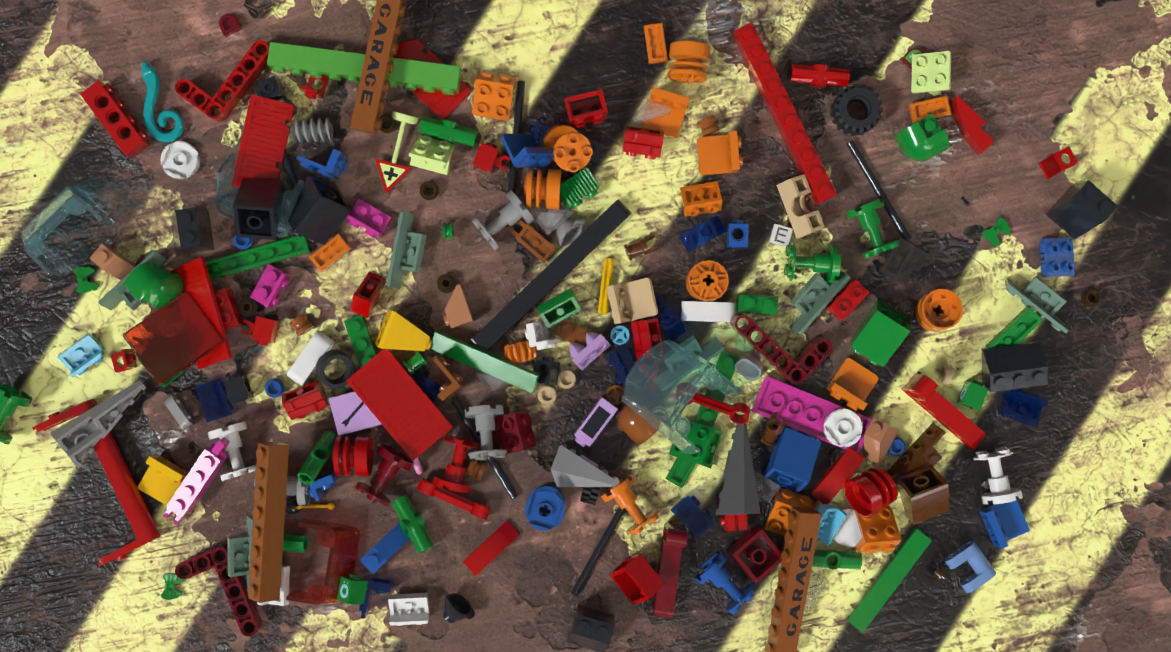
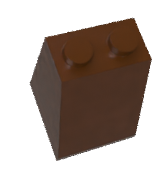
M932 464L896 478L905 514L913 525L949 511L948 483Z

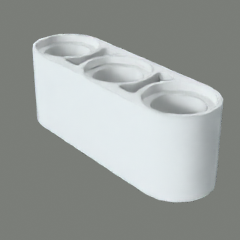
M682 301L681 321L730 322L731 317L737 314V303Z
M318 330L291 366L287 376L299 385L304 386L316 371V363L319 357L325 352L330 351L335 341Z

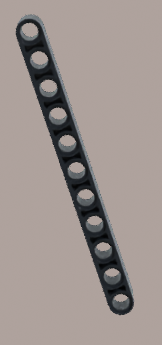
M619 199L616 200L468 343L485 351L491 349L625 221L632 212Z

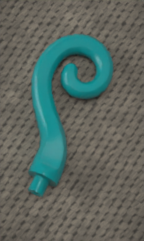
M148 61L140 64L143 69L140 73L147 86L143 111L145 126L156 140L166 143L173 142L184 131L183 118L175 110H164L158 116L159 125L166 127V120L171 117L175 120V127L167 133L162 132L157 127L154 120V111L160 92V78L155 67H150Z

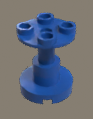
M551 486L536 488L530 494L525 506L527 520L534 528L542 531L558 526L563 520L565 513V500L562 493Z
M720 551L719 555L717 553L714 554L702 565L703 571L701 574L697 572L694 579L699 584L710 580L717 588L722 587L732 597L726 606V611L733 615L740 609L741 603L744 601L748 602L754 596L755 584L752 582L740 589L730 579L731 574L723 566L727 556Z

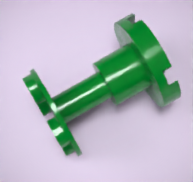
M883 199L846 212L848 220L858 217L863 231H868L873 244V250L862 254L864 259L900 246L899 240L885 245L878 227L881 221L876 209L885 206Z
M791 242L790 245H786L785 255L788 256V264L784 265V275H787L789 281H792L795 268H812L813 272L826 273L828 283H837L838 280L835 277H839L841 269V255H837V250H840V246L838 244H830L827 254L814 253L813 257L796 256L795 243Z
M0 383V442L9 445L13 437L2 430L7 417L13 416L18 406L29 407L33 398L24 391L20 393L15 390V387Z

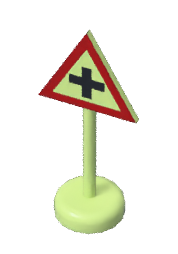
M392 111V118L401 121L392 162L375 158L386 194L412 169L411 167L396 164L406 123L415 125L419 119Z

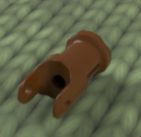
M655 234L640 238L638 242L624 245L629 261L633 260L636 256L641 254L647 255L660 248V245L653 247L646 245L647 241L655 238Z
M777 412L770 416L766 424V432L761 436L762 443L770 447L777 445V438L786 425V420L780 423L776 419Z

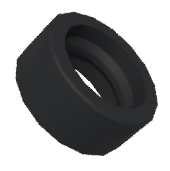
M330 350L319 357L316 363V373L325 386L341 388L348 384L346 380L355 373V366L346 353L340 350ZM334 359L343 360L346 364L344 374L337 379L327 378L324 373L326 365Z

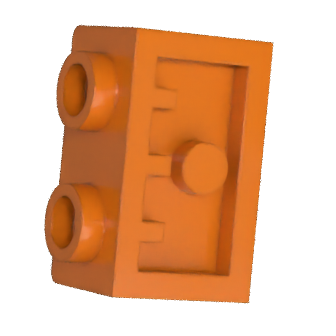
M718 181L680 187L684 216H697L703 213H715L722 210V197Z

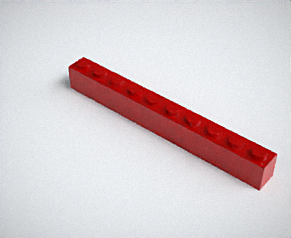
M753 22L736 29L732 37L800 175L805 174L811 189L809 194L815 206L833 198L837 193Z

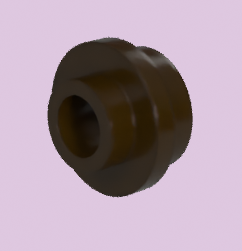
M390 114L382 115L380 117L382 119L380 130L384 133L395 131L397 120H394ZM386 121L391 122L389 127H385Z
M426 181L420 187V195L425 200H434L439 194L438 186L432 181ZM432 188L433 192L432 194H427L426 190Z
M443 274L437 280V287L443 293H450L456 287V280L450 274ZM445 280H449L450 285L448 287H444L443 282Z
M1094 288L1084 290L1081 295L1082 303L1087 307L1099 305L1101 302L1100 292ZM1090 294L1093 296L1092 301L1088 300Z
M244 298L239 302L238 310L241 315L251 317L256 314L258 304L252 298ZM246 304L250 305V310L248 311L245 310Z
M939 565L932 575L936 582L939 580L943 582L949 574L947 571L948 566Z

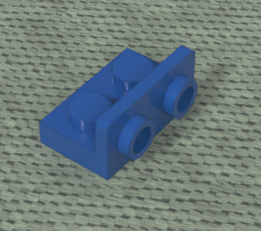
M334 471L316 477L314 482L309 484L310 486L308 487L310 496L314 497L315 501L320 500L327 494L325 489L336 484V480L339 477L335 475Z

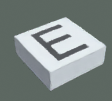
M774 224L769 243L786 247V245H789L793 229Z

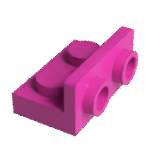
M360 199L356 201L350 214L346 217L349 219L348 224L357 229L359 226L365 228L366 231L364 233L373 238L376 235L381 238L392 220V217Z
M268 264L250 298L267 308L275 307L280 300L279 294L282 289L285 290L290 280L288 278L290 275Z

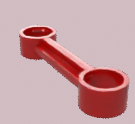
M681 383L677 387L675 399L680 404L689 405L693 402L730 415V420L736 424H745L749 420L750 407L745 403L739 402L730 405L697 393L695 387L689 383ZM681 392H686L690 395H683ZM735 412H741V413H744L745 415H739V414H737V413H735Z
M420 479L416 488L418 491L439 498L468 511L478 518L487 520L491 511L490 507L467 499L445 488L437 487L430 480Z

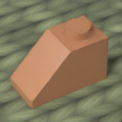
M101 244L89 258L104 271L119 280L126 277L136 267L111 245Z
M461 284L456 285L445 308L446 314L443 315L446 325H450L452 329L474 321Z
M873 417L864 434L863 457L881 465L898 431Z

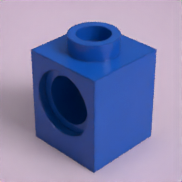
M732 220V223L727 225V248L746 249L748 247L749 224H744L743 220ZM733 230H740L742 238H734Z

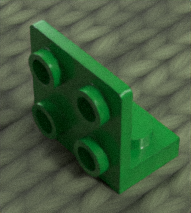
M681 418L669 454L711 469L723 432Z

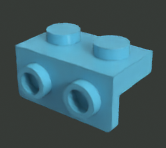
M89 332L61 352L57 358L71 371L70 376L73 378L76 375H83L91 364H98L104 358L105 348Z
M834 503L821 504L816 509V511L821 513L817 539L826 546L831 544L847 517V514Z

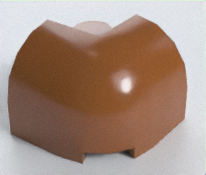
M627 396L617 408L615 422L620 431L625 432L637 445H641L655 434L663 423L646 405L639 404L634 396Z

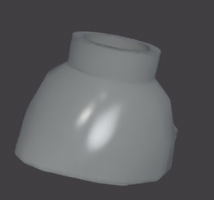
M563 216L556 221L555 228L557 229L560 247L571 244L582 234L585 225L583 219L574 220Z
M748 350L746 354L742 355L735 364L737 373L747 380H757L762 373L760 353Z

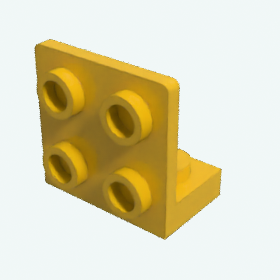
M158 454L149 456L146 464L150 466L137 488L168 505L189 472Z

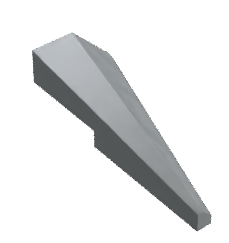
M139 380L50 432V435L76 467L79 468L82 465V460L88 453L91 454L94 451L93 447L101 438H105L123 416L122 412L128 405H132L135 402L134 398L141 390H145L146 387Z
M566 444L559 446L551 467L557 487H614L620 484L616 476L610 477L607 470H599L598 464L587 457L576 455V451L574 449L568 450Z

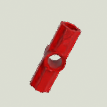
M792 64L790 71V82L806 83L813 87H827V85L848 87L850 80V70L829 68V66L822 64L812 66Z

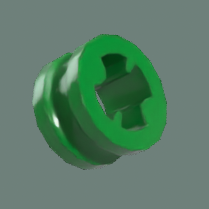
M444 222L442 228L443 240H446V238L453 240L454 224L450 222L447 225Z

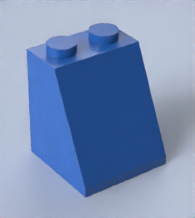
M785 427L778 437L777 445L774 446L762 480L798 493L810 481L821 441L816 440L811 435L801 434L794 428Z

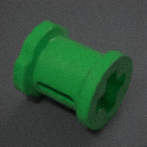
M416 351V354L407 361H402L412 375L422 365L428 364L420 351Z

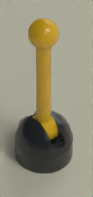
M288 499L287 513L296 514L302 508H328L333 510L335 505L330 502L328 504L299 506L297 499Z

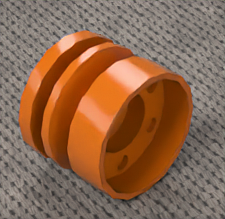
M695 41L672 42L670 44L669 58L676 62L668 64L670 70L668 71L667 78L688 84L706 82L707 74L705 72H708V66L701 63L709 61L710 46Z
M528 168L524 183L526 208H532V202L536 200V209H539L541 200H545L547 209H560L561 169H549L547 177H543L541 168H538L537 177H534V168Z
M711 260L701 261L694 265L686 277L687 291L690 296L701 302H710L721 297L727 290L729 283L728 273L725 268L718 262ZM707 276L713 281L708 286H706V282H703V279L707 278Z
M937 289L929 292L918 301L915 307V316L918 323L924 329L931 332H940L954 327L963 315L961 299L948 289ZM938 308L937 311H939L940 314L936 315V312H934L933 309Z

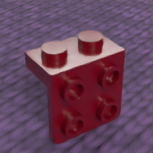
M528 409L494 417L495 431H492L493 450H507L505 454L536 446Z

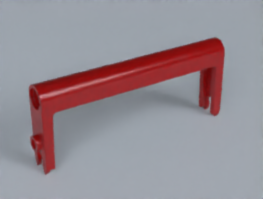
M94 398L62 413L59 411L48 416V420L32 427V429H36L37 432L49 430L85 413L98 404ZM111 431L104 439L101 438L93 448L136 535V540L98 559L100 562L98 566L117 559L119 562L129 557V552L161 537Z

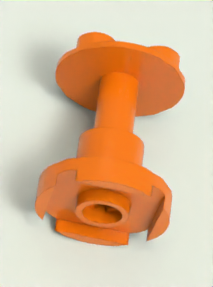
M556 125L550 128L544 136V148L554 149V157L551 160L556 162L563 170L577 172L590 161L593 154L591 144L584 135L578 133L573 127L569 125Z
M632 473L628 474L627 479L624 481L620 479V484L606 489V494H601L600 497L604 502L614 498L621 509L626 508L635 521L626 533L637 535L644 529L643 525L648 522L650 524L653 523L659 516L657 514L658 510L644 515L636 504L635 500L637 497L630 489V486L636 481Z

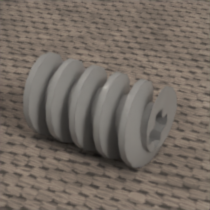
M326 117L325 123H322L321 118H318L317 123L311 118L310 123L307 124L306 119L303 118L302 124L299 123L298 119H295L294 124L291 125V139L293 143H296L297 140L300 143H304L305 139L308 143H311L313 139L315 142H319L320 139L323 142H327L328 138L331 142L333 141V128L328 117Z

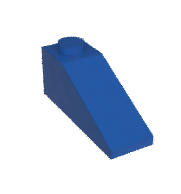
M400 522L360 559L372 574L410 539L402 531Z

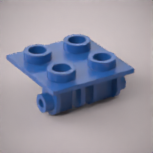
M1044 238L1040 240V253H1044L1039 255V257H1044V260H1040V263H1045L1041 264L1040 274H1043V278L1075 276L1073 238Z

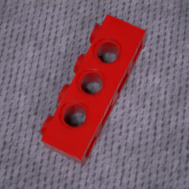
M98 80L80 93V95L126 156L133 158L150 145L147 141L149 137L142 129L136 126V119L124 110L126 108L125 104L119 98H115L113 88L108 83L104 84ZM108 99V105L103 107V102ZM119 114L120 119L114 122L115 116ZM130 129L131 135L126 138V131Z

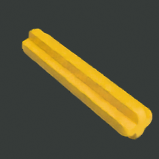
M605 258L603 263L598 305L599 314H608L609 299L607 297V286H610L612 283L614 259Z

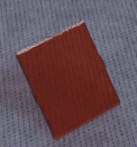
M189 291L184 292L161 309L159 308L123 334L126 342L158 386L164 384L187 367L189 368L225 340Z

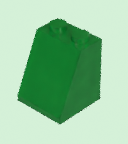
M877 298L851 339L850 347H852L856 354H863L868 357L872 364H879L884 367L910 333V318Z

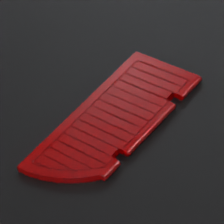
M418 39L399 43L397 54L393 55V58L444 64L431 51H428L426 54L422 52L426 46ZM462 80L459 93H454V95H446L442 93L443 91L435 90V93L423 91V88L410 90L442 121L472 91Z
M251 94L231 186L240 187L243 178L279 180L281 168L275 167L276 161L279 163L283 162L290 126L285 125V120L292 121L295 105Z

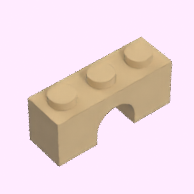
M805 174L793 177L777 185L797 239L825 228L819 210L810 212L805 207L804 198L811 192Z

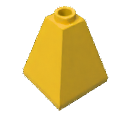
M388 308L375 345L381 349L425 351V349L429 350L432 339L401 315Z

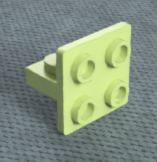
M950 51L912 55V93L928 92L936 96L941 95V91L951 89Z
M419 135L409 151V157H411L410 165L447 175L455 144L445 140H436L430 136Z

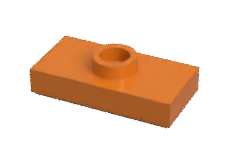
M663 23L644 25L649 64L668 62Z
M948 96L908 105L912 123H916L931 114L935 118L951 115Z
M338 233L309 256V258L318 270L323 272L352 248Z

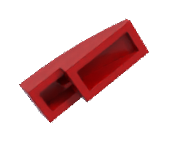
M956 96L950 101L956 125L968 145L979 155L994 140L980 128L985 121L959 96Z
M849 446L814 485L811 495L822 504H829L856 472L865 457Z
M506 520L463 560V563L475 576L478 575L520 533Z

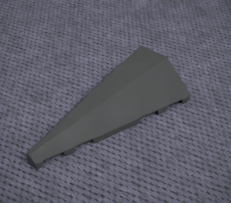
M736 424L735 433L731 437L733 439L732 447L728 451L723 475L724 485L719 493V498H721L719 508L716 509L715 515L760 514L747 424Z

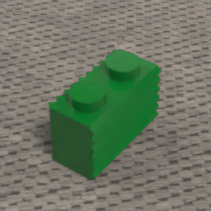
M586 167L560 184L559 199L567 210L571 207L576 209L583 204L582 200L588 197L591 199L599 193L597 190L601 185L590 169Z
M571 288L537 306L539 315L547 328L581 310L579 301Z
M738 293L736 301L737 313L774 316L777 314L778 296Z

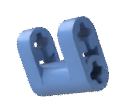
M974 540L963 544L944 559L949 569H954L968 561L975 571L960 583L966 593L975 591L996 575V571Z

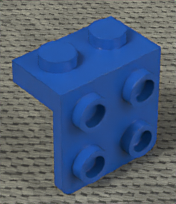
M504 133L501 136L514 167L544 168L554 157L553 148L536 147L530 135Z
M333 149L326 167L299 155L297 157V160L301 162V166L315 173L316 170H319L318 173L332 180L334 177L340 179L342 173L349 166V158Z

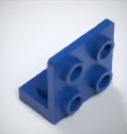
M1017 499L1013 502L992 504L979 510L993 545L1000 549L1008 546V540L1030 531Z

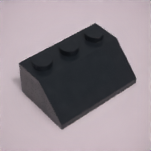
M1039 341L981 349L983 385L990 392L1048 385V365Z

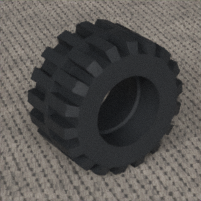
M854 84L852 87H846L834 99L830 115L834 117L832 122L838 125L837 129L839 131L841 129L844 130L843 134L851 133L850 136L863 135L878 124L877 122L882 117L880 114L883 112V108L880 105L883 103L882 99L878 100L880 95L872 92L873 88L867 89V85L862 84L859 86V84ZM849 101H858L863 104L866 110V116L863 120H855L848 114L847 104Z

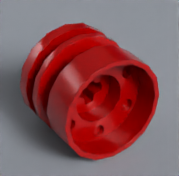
M337 436L332 454L335 475L342 477L345 473L346 477H350L354 468L357 477L371 476L374 459L372 437L357 436L353 445L351 436H346L345 440L343 436Z
M872 466L861 475H857L849 480L844 488L849 504L863 517H871L882 508L897 500L898 496L894 480L884 469L878 466Z

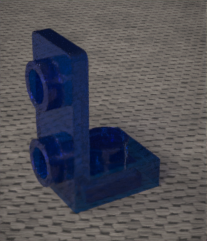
M537 119L536 124H532L531 135L535 144L544 146V136L552 127L542 125L541 119Z
M717 215L680 235V239L687 252H691L727 231Z
M660 295L655 298L658 314L654 317L658 318L660 326L671 342L686 332V329L665 298Z
M371 577L368 580L365 601L359 607V612L362 613L361 618L365 619L368 616L373 589L379 594L390 593L393 589L394 581Z

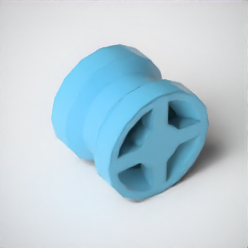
M616 326L610 333L612 342L618 345L626 343L630 336L628 329L624 326Z

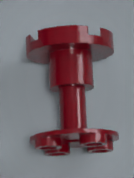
M381 444L377 450L384 457L377 468L380 473L371 486L363 482H357L355 489L368 494L366 498L374 503L379 501L382 505L388 507L391 500L381 491L390 478H395L400 468L410 471L414 462L401 452L394 451V448Z

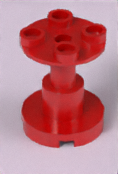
M445 434L443 441L456 445L452 463H447L444 476H434L432 484L443 488L444 485V487L455 492L470 493L472 484L463 481L466 471L463 463L467 448L480 450L481 443L474 442L472 439L464 437L458 439L456 436Z

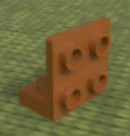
M435 356L432 359L452 381V383H445L439 389L441 392L438 394V397L445 401L464 386L462 383L464 379L457 371L453 372L450 369L451 363L445 357Z

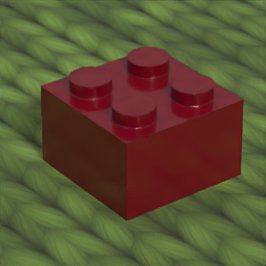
M757 526L752 527L726 550L746 576L756 584L782 562V553L766 533Z

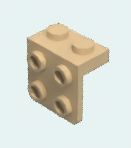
M650 278L607 286V297L610 301L611 315L615 324L626 323L658 314Z

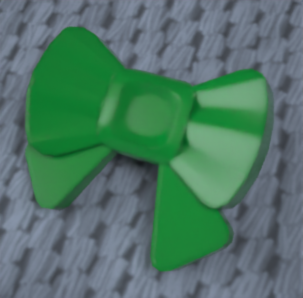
M998 217L996 224L990 229L983 230L982 235L985 240L992 242V246H1000L1001 243L997 235L1000 232L1010 235V227L1002 217Z
M91 267L74 269L73 272L76 274L78 282L76 292L89 293L92 290H97L100 284L88 282L87 279L89 275L95 272L94 269Z
M175 573L164 574L165 590L161 593V598L172 600L182 596V592L175 589V583L186 582V579L178 578Z

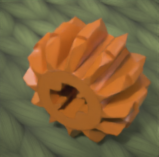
M529 340L507 344L504 347L505 358L513 363L528 361L537 356L536 346L530 347Z

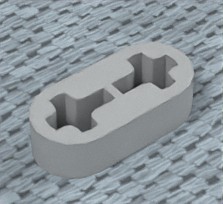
M172 394L164 400L165 405L183 429L186 430L194 424L193 418L176 395Z

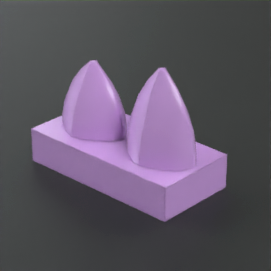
M587 332L586 347L578 343H570L572 361L581 370H584L610 346L609 342L601 334Z

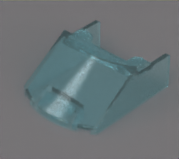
M666 340L647 350L633 365L624 384L625 389L622 401L685 454H695L700 449L685 438L690 431L691 425L688 419L681 413L703 384L710 390L719 389L727 397L739 395L742 391L715 369L716 365L677 343Z

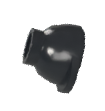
M457 593L446 595L445 611L443 612V617L446 621L455 623L466 618H474L475 612L468 600Z

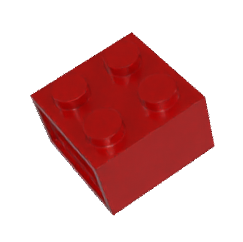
M602 89L564 98L569 124L571 127H575V129L584 128L589 123L598 125L604 123V120L607 119L608 110ZM597 95H598L597 98H592V99H588V100H584V101H580V102H576V103L570 104V102H573V101H577V100H581V99H585V98H589V97H593V96H597ZM593 106H597L599 108V110L592 111L591 109ZM577 110L581 114L574 116L573 112Z
M641 553L624 560L609 574L632 605L649 600L665 585L659 573L652 569L648 559L642 556Z

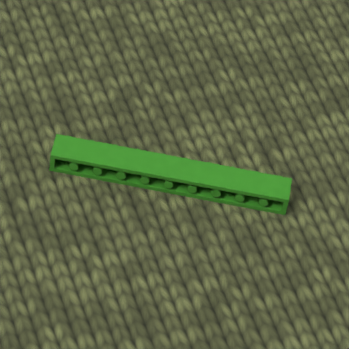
M270 42L267 65L276 73L290 71L291 74L303 76V73H306L314 78L329 76L331 80L340 81L341 78H345L349 82L359 83L365 54ZM393 58L392 60L394 62V70L392 74H389L388 79L391 88H397V85L405 86V89L408 90L423 88L425 92L435 93V90L443 91L442 93L446 95H454V93H459L462 77L460 66Z

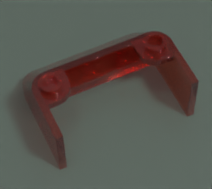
M305 518L298 523V526L317 529V542L322 546L330 547L324 585L316 584L311 586L307 592L294 590L287 595L286 600L314 605L344 603L337 600L341 576H349L350 573L355 574L361 533L355 526Z

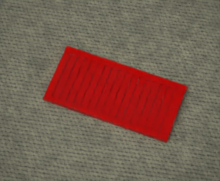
M201 256L171 270L170 273H178L182 279L183 292L179 304L198 370L233 358L204 257Z
M388 349L380 351L346 380L348 385L412 461L449 430L453 429L450 422Z

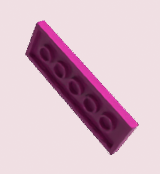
M765 376L751 411L770 418L774 412H777L776 419L780 423L786 420V426L832 444L824 434L823 424L830 412L836 409H844V407ZM856 413L863 423L862 435L851 447L860 453L864 443V434L872 419Z

